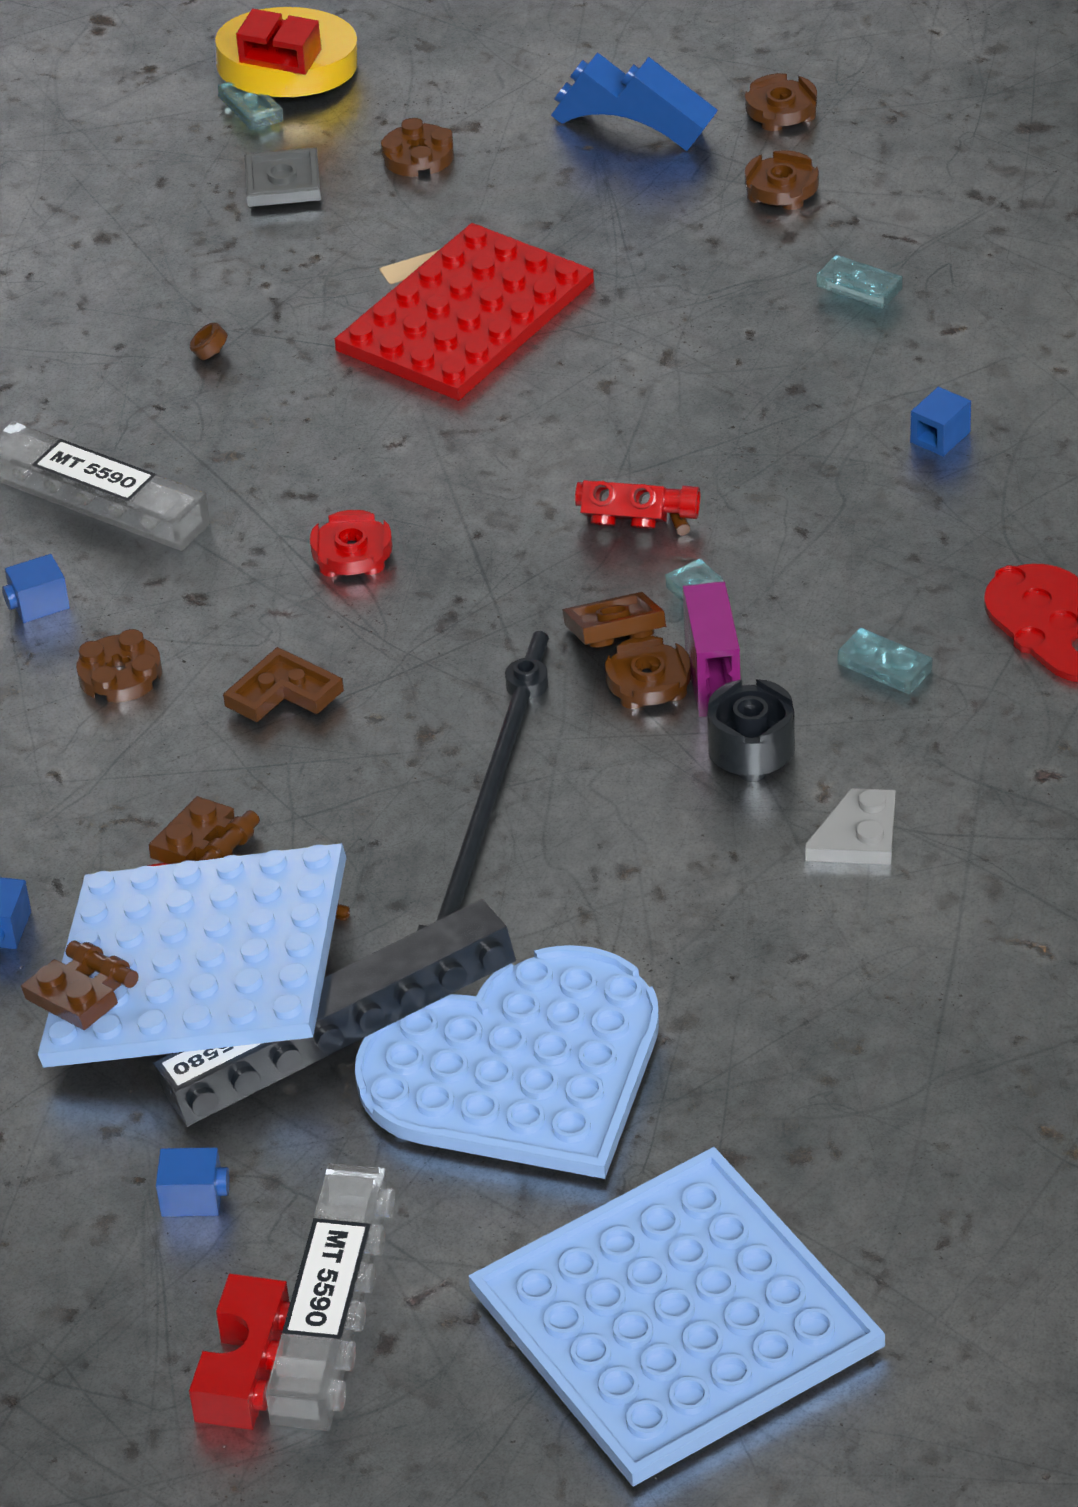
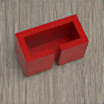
M252 8L236 32L240 63L306 75L322 50L319 20L288 15L286 20H283L281 13Z

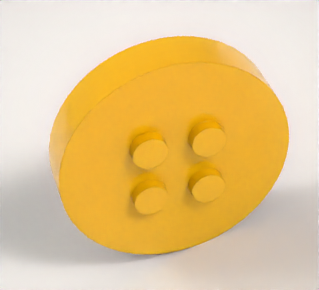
M302 7L259 9L281 13L283 20H286L288 15L319 20L322 50L306 75L239 62L236 32L249 12L226 22L218 30L215 37L216 68L219 75L230 85L253 94L271 97H299L318 94L342 85L354 75L357 69V35L354 28L342 18L316 9Z

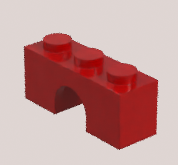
M229 1273L216 1315L221 1343L240 1347L227 1353L202 1351L189 1389L194 1422L253 1430L259 1410L266 1411L271 1394L269 1379L272 1371H279L283 1360L284 1346L282 1339L284 1333L282 1331L290 1305L287 1281Z

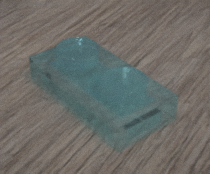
M232 82L218 85V97L250 130L264 129L268 125L283 122V109L269 95L261 93L258 95L240 90Z
M835 255L817 273V287L882 309L902 290L903 276L839 255Z
M860 628L838 650V664L909 695L932 671V657L864 628Z

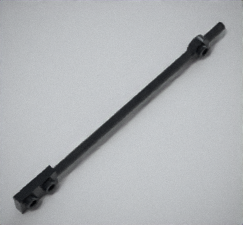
M543 631L533 633L525 658L512 662L506 668V689L512 695L436 921L458 911L528 701L529 699L541 696L548 688L547 667L541 661L549 637ZM419 925L417 931L427 925Z

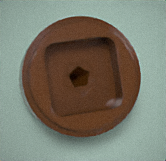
M209 323L194 335L190 342V350L200 360H206L221 351L227 340L228 333L218 323Z

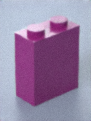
M725 581L683 586L685 650L690 657L691 681L699 717L707 716L709 698L718 688L729 682L740 680V648Z

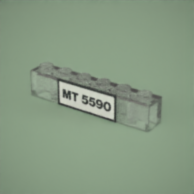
M14 421L0 432V483L183 551L210 525L205 492Z
M328 1163L266 1390L270 1425L330 1431L335 1411L342 1412L346 1398V1383L343 1381L345 1371L352 1372L355 1365L356 1342L353 1341L355 1332H362L365 1326L366 1303L363 1302L365 1293H373L376 1280V1266L373 1264L375 1255L382 1256L386 1239V1230L383 1226L384 1219L392 1218L394 1212L395 1191L394 1189H388L385 1168Z

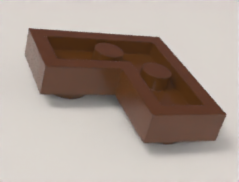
M276 647L223 693L224 705L255 722L262 719L283 699L318 714L344 691L343 678Z

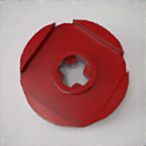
M339 511L329 515V522L320 529L319 523L313 527L310 534L312 558L319 565L320 572L328 577H334L339 574H378L384 569V561L392 552V535L389 524L385 520L383 524L376 521L374 514L368 511ZM348 541H356V543L348 544Z

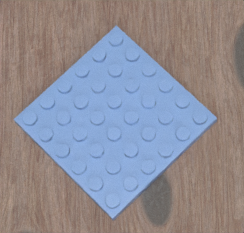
M342 843L313 845L307 848L283 851L271 850L266 853L242 856L229 855L217 859L188 860L176 864L141 866L135 869L111 872L99 871L94 874H86L67 945L74 940L82 944L90 942L100 947L105 956H117L127 961L130 968L138 973L139 978L136 985L132 988H127L123 985L118 987L114 991L118 1004L86 1030H82L49 1012L38 1051L43 1068L313 1038L346 862V854ZM65 948L62 963L67 965L73 959L67 957ZM95 971L89 977L93 979L99 973Z
M715 1147L704 1151L468 1276L471 1291L633 1487L885 1347V1333Z

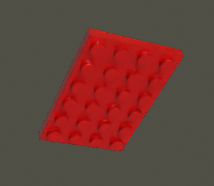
M470 223L335 337V349L340 353L459 401L594 282L593 269L492 231L481 225Z

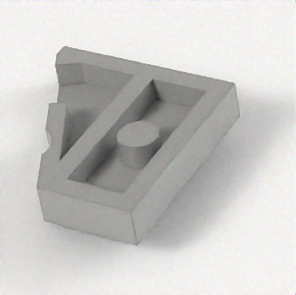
M851 788L805 844V861L891 865L896 790Z

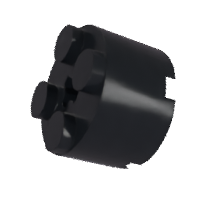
M756 679V685H742V680H737L718 688L711 695L708 703L709 758L722 769L740 775L747 782H758L764 779L766 774L783 767L795 753V712L793 701L788 691L774 682Z

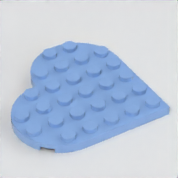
M575 945L553 946L534 950V957L515 965L511 963L495 971L485 981L477 996L448 995L366 1036L359 1047L355 1062L356 1084L360 1101L369 1116L379 1126L400 1139L433 1147L605 1179L657 1039L659 1009L656 993L653 987H649L639 976V969L611 952Z

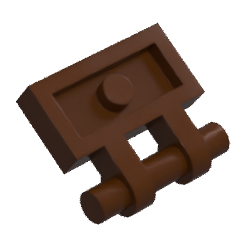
M196 796L149 843L150 858L167 864H176L188 860L201 861L233 855L232 850L237 845H244L254 835V828L260 823V818L252 810L246 811L242 816L235 817L234 808Z
M74 940L66 947V955L73 959L65 965L56 959L52 960L24 982L21 988L26 1000L78 1028L86 1030L118 1004L114 991L121 985L127 988L134 987L139 976L136 971L130 968L127 961L117 956H105L100 947L90 942L82 944ZM95 971L99 973L93 979L89 977Z

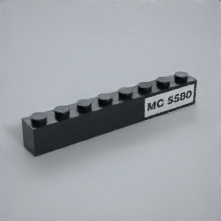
M480 899L324 977L313 1038L172 1053L154 1062L153 1064L165 1097L188 1127L515 962L516 957L507 926L483 899Z

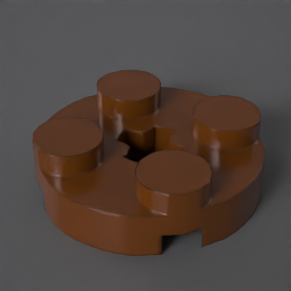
M785 73L765 75L754 80L750 84V91L745 93V110L747 114L755 121L761 122L764 130L779 131L783 126L810 122L816 117L817 89L810 80L798 76V81L787 80V74Z
M419 118L403 120L401 127L390 131L381 140V150L385 166L391 172L407 177H418V170L430 169V175L442 171L454 159L452 131L448 128L423 123Z
M789 150L773 151V158L762 160L761 154L749 161L745 167L747 198L754 203L762 202L770 205H782L787 210H796L803 206V200L810 198L819 186L818 167L814 168L812 166V159L800 152Z
M128 629L118 635L107 636L96 641H87L79 648V659L76 663L79 684L82 690L95 698V692L99 695H106L107 702L120 703L135 700L153 689L152 682L157 676L159 679L161 677L160 653L152 642L144 639L143 633L139 630ZM125 666V669L117 670L116 667Z
M657 636L631 638L617 646V653L611 659L608 656L605 663L608 688L614 695L620 698L622 706L628 709H638L643 705H658L669 701H680L687 695V686L691 680L690 657L687 651L677 643H675V648L663 644V638ZM646 668H650V670H651L652 672H650V673H645V672H642V670H643V669H646Z

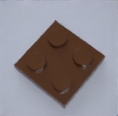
M643 592L562 609L565 626L585 645L589 644L590 647L608 646L614 643V638L627 635L631 638L648 637L655 633L654 629L667 627L664 610Z

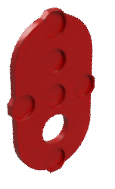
M1048 564L1006 565L996 570L995 577L987 585L984 595V607L990 620L1014 640V647L1021 653L1032 655L1055 675L1078 683V651L1072 646V643L1078 639V577L1068 570Z

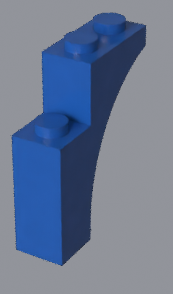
M597 52L589 64L582 60L571 74L570 78L575 81L574 84L570 85L566 82L558 92L554 100L559 104L551 116L561 124L586 115L604 114L628 118L655 129L674 141L685 151H688L718 110L650 57L646 59L640 68L633 64L627 74H625Z

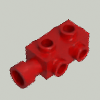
M583 480V482H577L575 504L576 506H581L580 513L591 517V524L615 526V519L631 520V527L655 529L656 522L667 523V513L679 514L680 518L697 519L700 510L701 492L698 486L683 485L682 489H670L664 486ZM609 491L608 498L602 501V495ZM650 494L648 502L642 504L643 496Z

